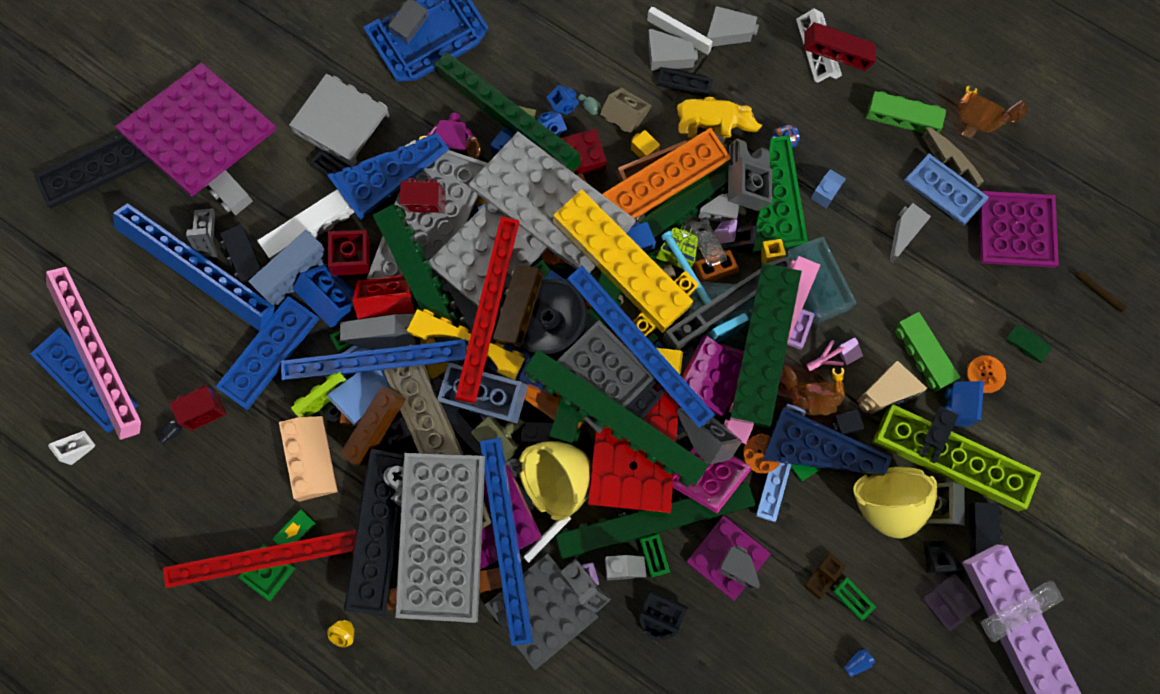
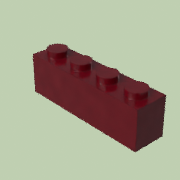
M816 22L804 32L805 51L866 71L876 62V44Z

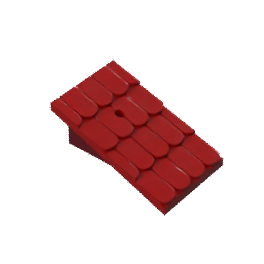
M655 384L652 388L659 392L662 385ZM665 391L662 398L642 420L676 442L677 410L679 404ZM604 428L599 434L596 432L589 505L671 513L674 474L672 476L661 470L663 466L657 462L652 464L646 460L644 453L641 451L635 452L627 447L628 443L623 439L619 441L610 435L611 431L607 428ZM631 462L637 463L636 466H629Z

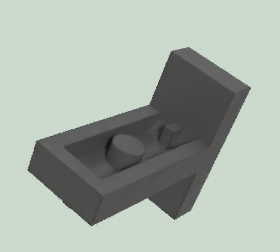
M213 208L194 210L193 229L187 230L186 234L193 250L205 258L217 257L218 252L213 243L215 223Z
M574 559L561 571L562 575L579 596V602L586 608L597 613L611 600L607 593L598 587L577 559Z

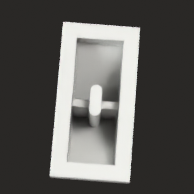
M82 431L52 442L48 447L59 461L72 465L92 450L95 444L86 432Z

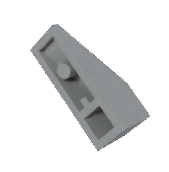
M914 203L909 208L905 206L898 214L901 218L896 224L890 255V262L892 263L931 217Z

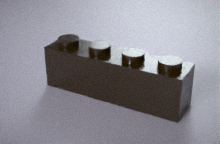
M516 264L515 270L512 271L511 283L505 292V302L499 311V321L493 330V339L498 343L522 348L544 274L538 268Z

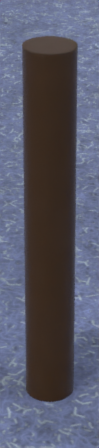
M1080 270L1075 275L1117 310L1123 312L1126 309L1123 303Z

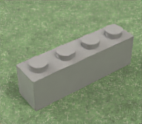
M226 170L207 184L211 188L209 192L216 200L220 198L223 201L221 205L227 212L232 211L237 215L253 202Z

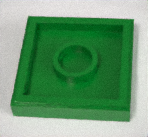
M263 544V545L261 546V548H266V547H268V546H266L265 544ZM291 564L240 573L238 578L268 601H271L296 568Z

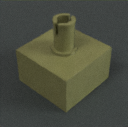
M488 416L471 433L479 443L484 440L502 438L505 462H507L523 448L513 433L524 425L525 422L520 420L521 417L519 416L517 424L508 422L505 425L501 419Z

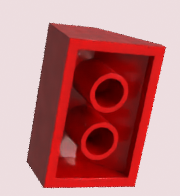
M403 275L357 281L352 301L358 320L415 313L416 299Z

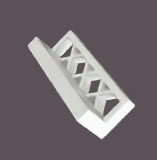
M815 8L796 19L803 43L804 32L807 30V28H804L803 21L810 18L811 23L809 27L814 22L827 26L823 13ZM806 51L815 82L818 83L829 76L835 79L842 76L837 61L823 56H819L818 60L813 57L814 53ZM820 65H825L826 72L819 75L818 69Z

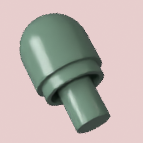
M583 94L579 96L578 100L583 103L582 107L588 113L597 115L601 111V104L593 97L587 98Z

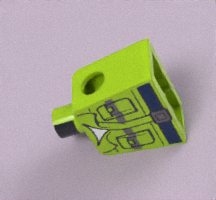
M682 224L680 229H672V237L688 264L692 267L695 262L698 238L690 234L692 230L690 225ZM665 241L656 258L682 269Z

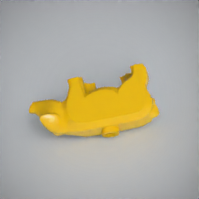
M706 97L704 100L688 99L677 106L680 118L678 131L690 140L697 136L699 127L706 130L712 128L714 132L724 138L731 137V129L734 127L750 132H758L762 127L755 120L751 107L746 105L740 106L730 101Z

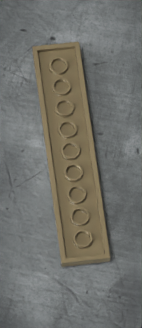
M425 365L383 370L390 387L406 398L400 410L419 454L464 455L441 402L437 401L438 395ZM484 499L482 528L492 524V517Z

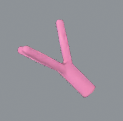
M831 340L820 358L806 364L807 369L811 371L823 364L843 366L844 362L827 360L845 350L846 347L842 346L828 354L834 344V340Z

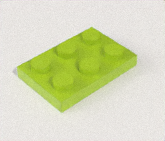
M340 372L331 374L324 384L315 386L305 398L301 397L296 400L291 409L299 417L313 416L331 402L327 398L328 394L346 382L347 379Z

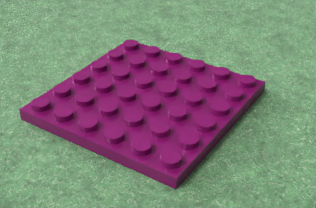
M203 63L198 64L115 126L121 135L191 197L276 131V126Z

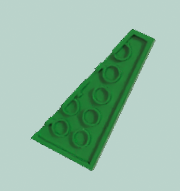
M790 135L775 137L770 140L768 151L770 154V169H772V203L758 212L756 239L752 253L761 252L764 241L782 239L784 248L808 244Z

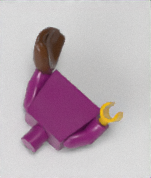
M450 113L449 121L440 120L439 124L426 136L419 138L420 140L437 133L450 151L477 160L481 155V146L477 137L473 136L471 130L466 128L464 122H460V115L457 113Z

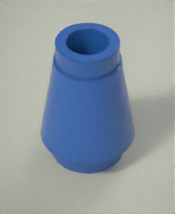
M864 648L862 651L859 650L844 668L853 677L873 667L872 664L875 663V660Z

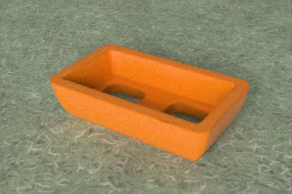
M731 250L696 261L692 265L701 285L739 273V267ZM728 256L732 266L723 268L719 259ZM711 262L715 271L705 274L702 264Z

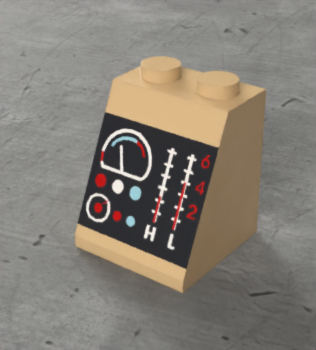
M897 361L885 371L857 402L864 412L874 414L887 409L892 404L899 405L916 398L927 387Z

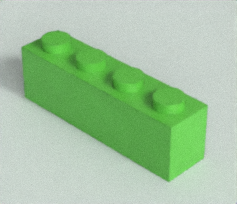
M875 91L870 99L866 119L924 133L927 128L931 127L940 133L946 109L936 105L923 104L921 101H911L902 96H892L885 92Z
M920 312L900 321L895 326L896 335L899 339L903 340L907 353L913 356L917 369L923 372L927 385L934 392L960 378Z

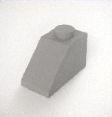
M728 193L721 194L701 207L698 218L718 222L732 219L737 220L739 205L728 201Z

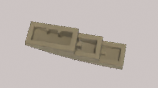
M931 127L926 129L922 138L933 156L944 165L947 164L951 170L959 176H963L966 181L978 188L984 180L972 163L944 136Z

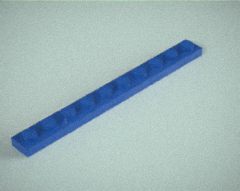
M583 265L567 278L699 428L715 415Z
M464 339L281 361L282 380L330 376L333 373L337 374L338 372L350 374L465 361L468 341Z
M502 438L480 441L482 456H485V477L511 646L529 644L533 642Z

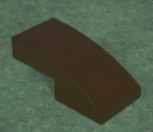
M829 553L803 587L820 600L846 566Z

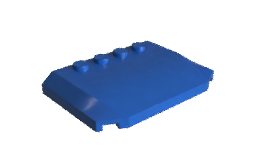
M471 0L415 1L427 9L428 18L409 44L391 34L389 30V20L392 16H396L399 11L381 21L377 19L364 26L363 29L396 82L415 81L436 70L435 63L446 52L457 58L478 46L488 31V26Z

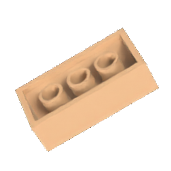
M298 417L279 422L293 498L300 502L338 492L323 417Z

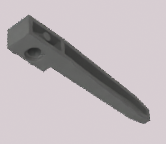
M787 257L768 264L789 268L791 262ZM761 269L668 329L661 338L666 346L671 350H680L702 335L707 329L752 300L756 294Z

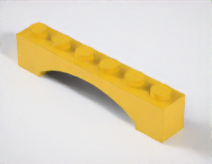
M417 309L407 329L409 334L426 342L430 338H450L455 340L465 339L469 344L471 337L469 329L461 325L457 328L451 325L452 322L443 317L441 319L433 317L434 313L426 309L423 312ZM498 342L490 343L487 356L497 366V374L517 381L526 362L523 354L515 350L509 352L505 350L504 345Z

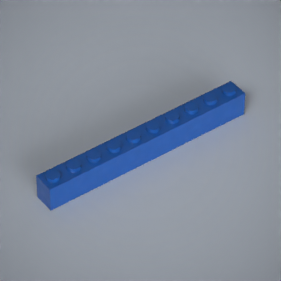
M128 203L113 213L114 228L257 330L260 331L274 314V306Z

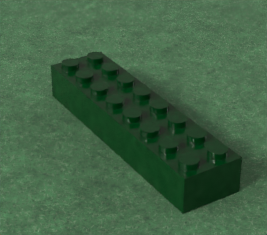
M762 263L730 420L767 428L771 426L802 273L801 270Z

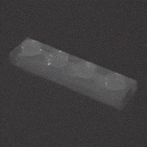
M1049 580L980 623L992 642H996L1064 599L1054 581Z

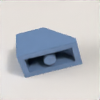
M830 169L814 191L811 199L827 208L846 178Z

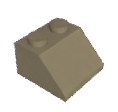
M620 88L608 95L600 115L604 116L608 122L619 125L621 130L631 133L637 129L652 105L627 90Z

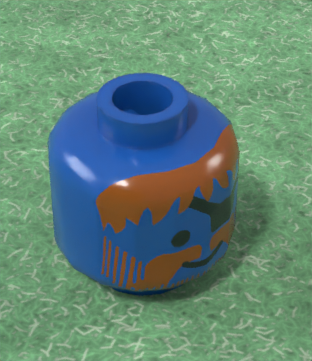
M792 125L776 128L771 137L790 135L792 148L796 147L798 141H800L799 132Z

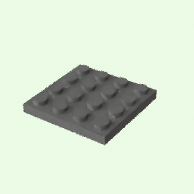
M599 320L556 361L624 408L655 378ZM570 404V406L576 411L577 408ZM581 416L598 434L603 430L593 423L594 419L587 416L585 418Z
M546 554L523 573L533 642L516 645V647L534 670L598 618L594 611L586 608L579 602V596L562 575L561 569L549 554ZM502 590L485 606L510 637Z

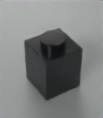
M858 410L836 415L832 418L831 422L832 430L845 436L864 429Z

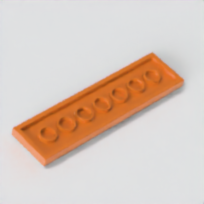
M709 128L602 195L636 219L731 160V157L712 128Z

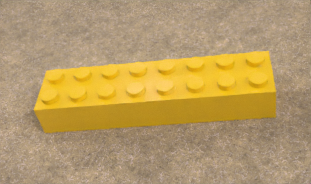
M582 189L553 215V223L662 333L692 305L693 300Z

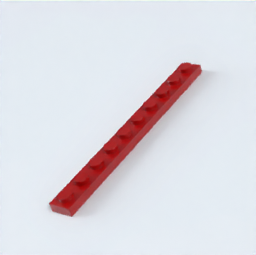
M506 217L500 218L455 397L456 400L476 404L520 220Z
M356 530L164 567L165 587L169 588L351 552L354 547Z

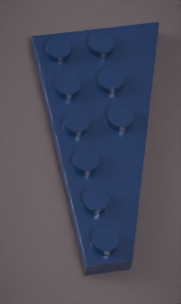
M783 407L767 444L762 461L884 476L887 473L892 457Z

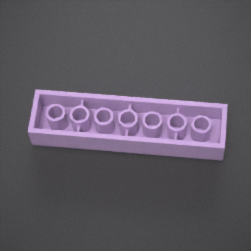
M996 544L963 561L962 564L1026 693L1081 694L1008 546Z

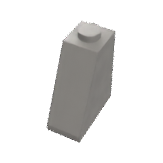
M716 6L707 38L713 41L712 46L750 42L752 35L757 34L759 27L756 24L757 17Z
M649 29L648 47L651 71L660 70L661 67L667 69L694 67V62L698 60L697 49L694 50L693 42Z
M630 555L606 557V581L646 577L645 558Z

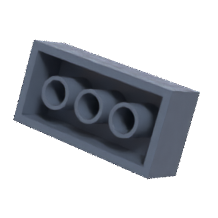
M305 230L253 276L249 283L266 301L275 307L282 304L288 294L295 292L293 287L300 273L324 265L328 260V254L322 244Z
M448 362L437 401L518 423L528 385L483 372L476 404L456 400L455 397L463 366Z

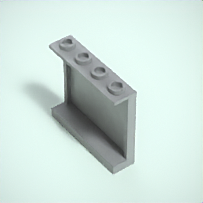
M326 74L289 126L294 134L354 167L357 163V154L383 117L389 118L390 115L387 106L382 102L378 101L377 103L368 94H361L352 85H346L338 77H331Z

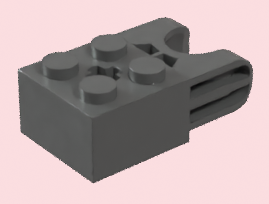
M740 139L734 140L729 146L731 160L728 161V201L759 211L772 203V169H770L769 151L761 147L751 156L747 150L746 142Z

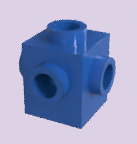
M558 85L546 97L553 110L566 115L571 113L579 103L575 97L576 93L574 90Z
M555 110L545 112L537 119L538 122L558 137L567 130L561 114Z

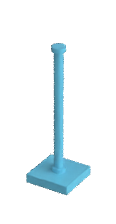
M672 232L664 233L661 238L667 242L682 269L686 270L699 283L695 290L704 305H706L711 300L674 241ZM744 313L728 322L721 320L716 323L717 327L713 328L707 336L718 343L736 334L749 319Z

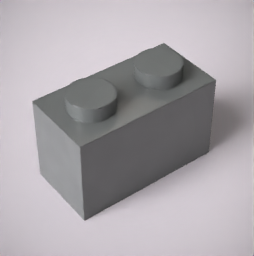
M414 0L403 2L399 7L397 15L392 16L389 20L390 33L406 44H409L428 18L427 9Z

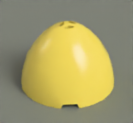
M560 441L541 442L527 447L522 452L519 459L522 462L520 478L527 495L533 501L532 503L540 512H547L552 515L551 519L553 520L569 518L581 507L589 495L592 475L590 458L580 448Z
M889 467L884 476H862L854 485V496L862 515L875 529L886 536L901 539L918 532L931 516L937 499V482L933 476L925 475L923 470Z

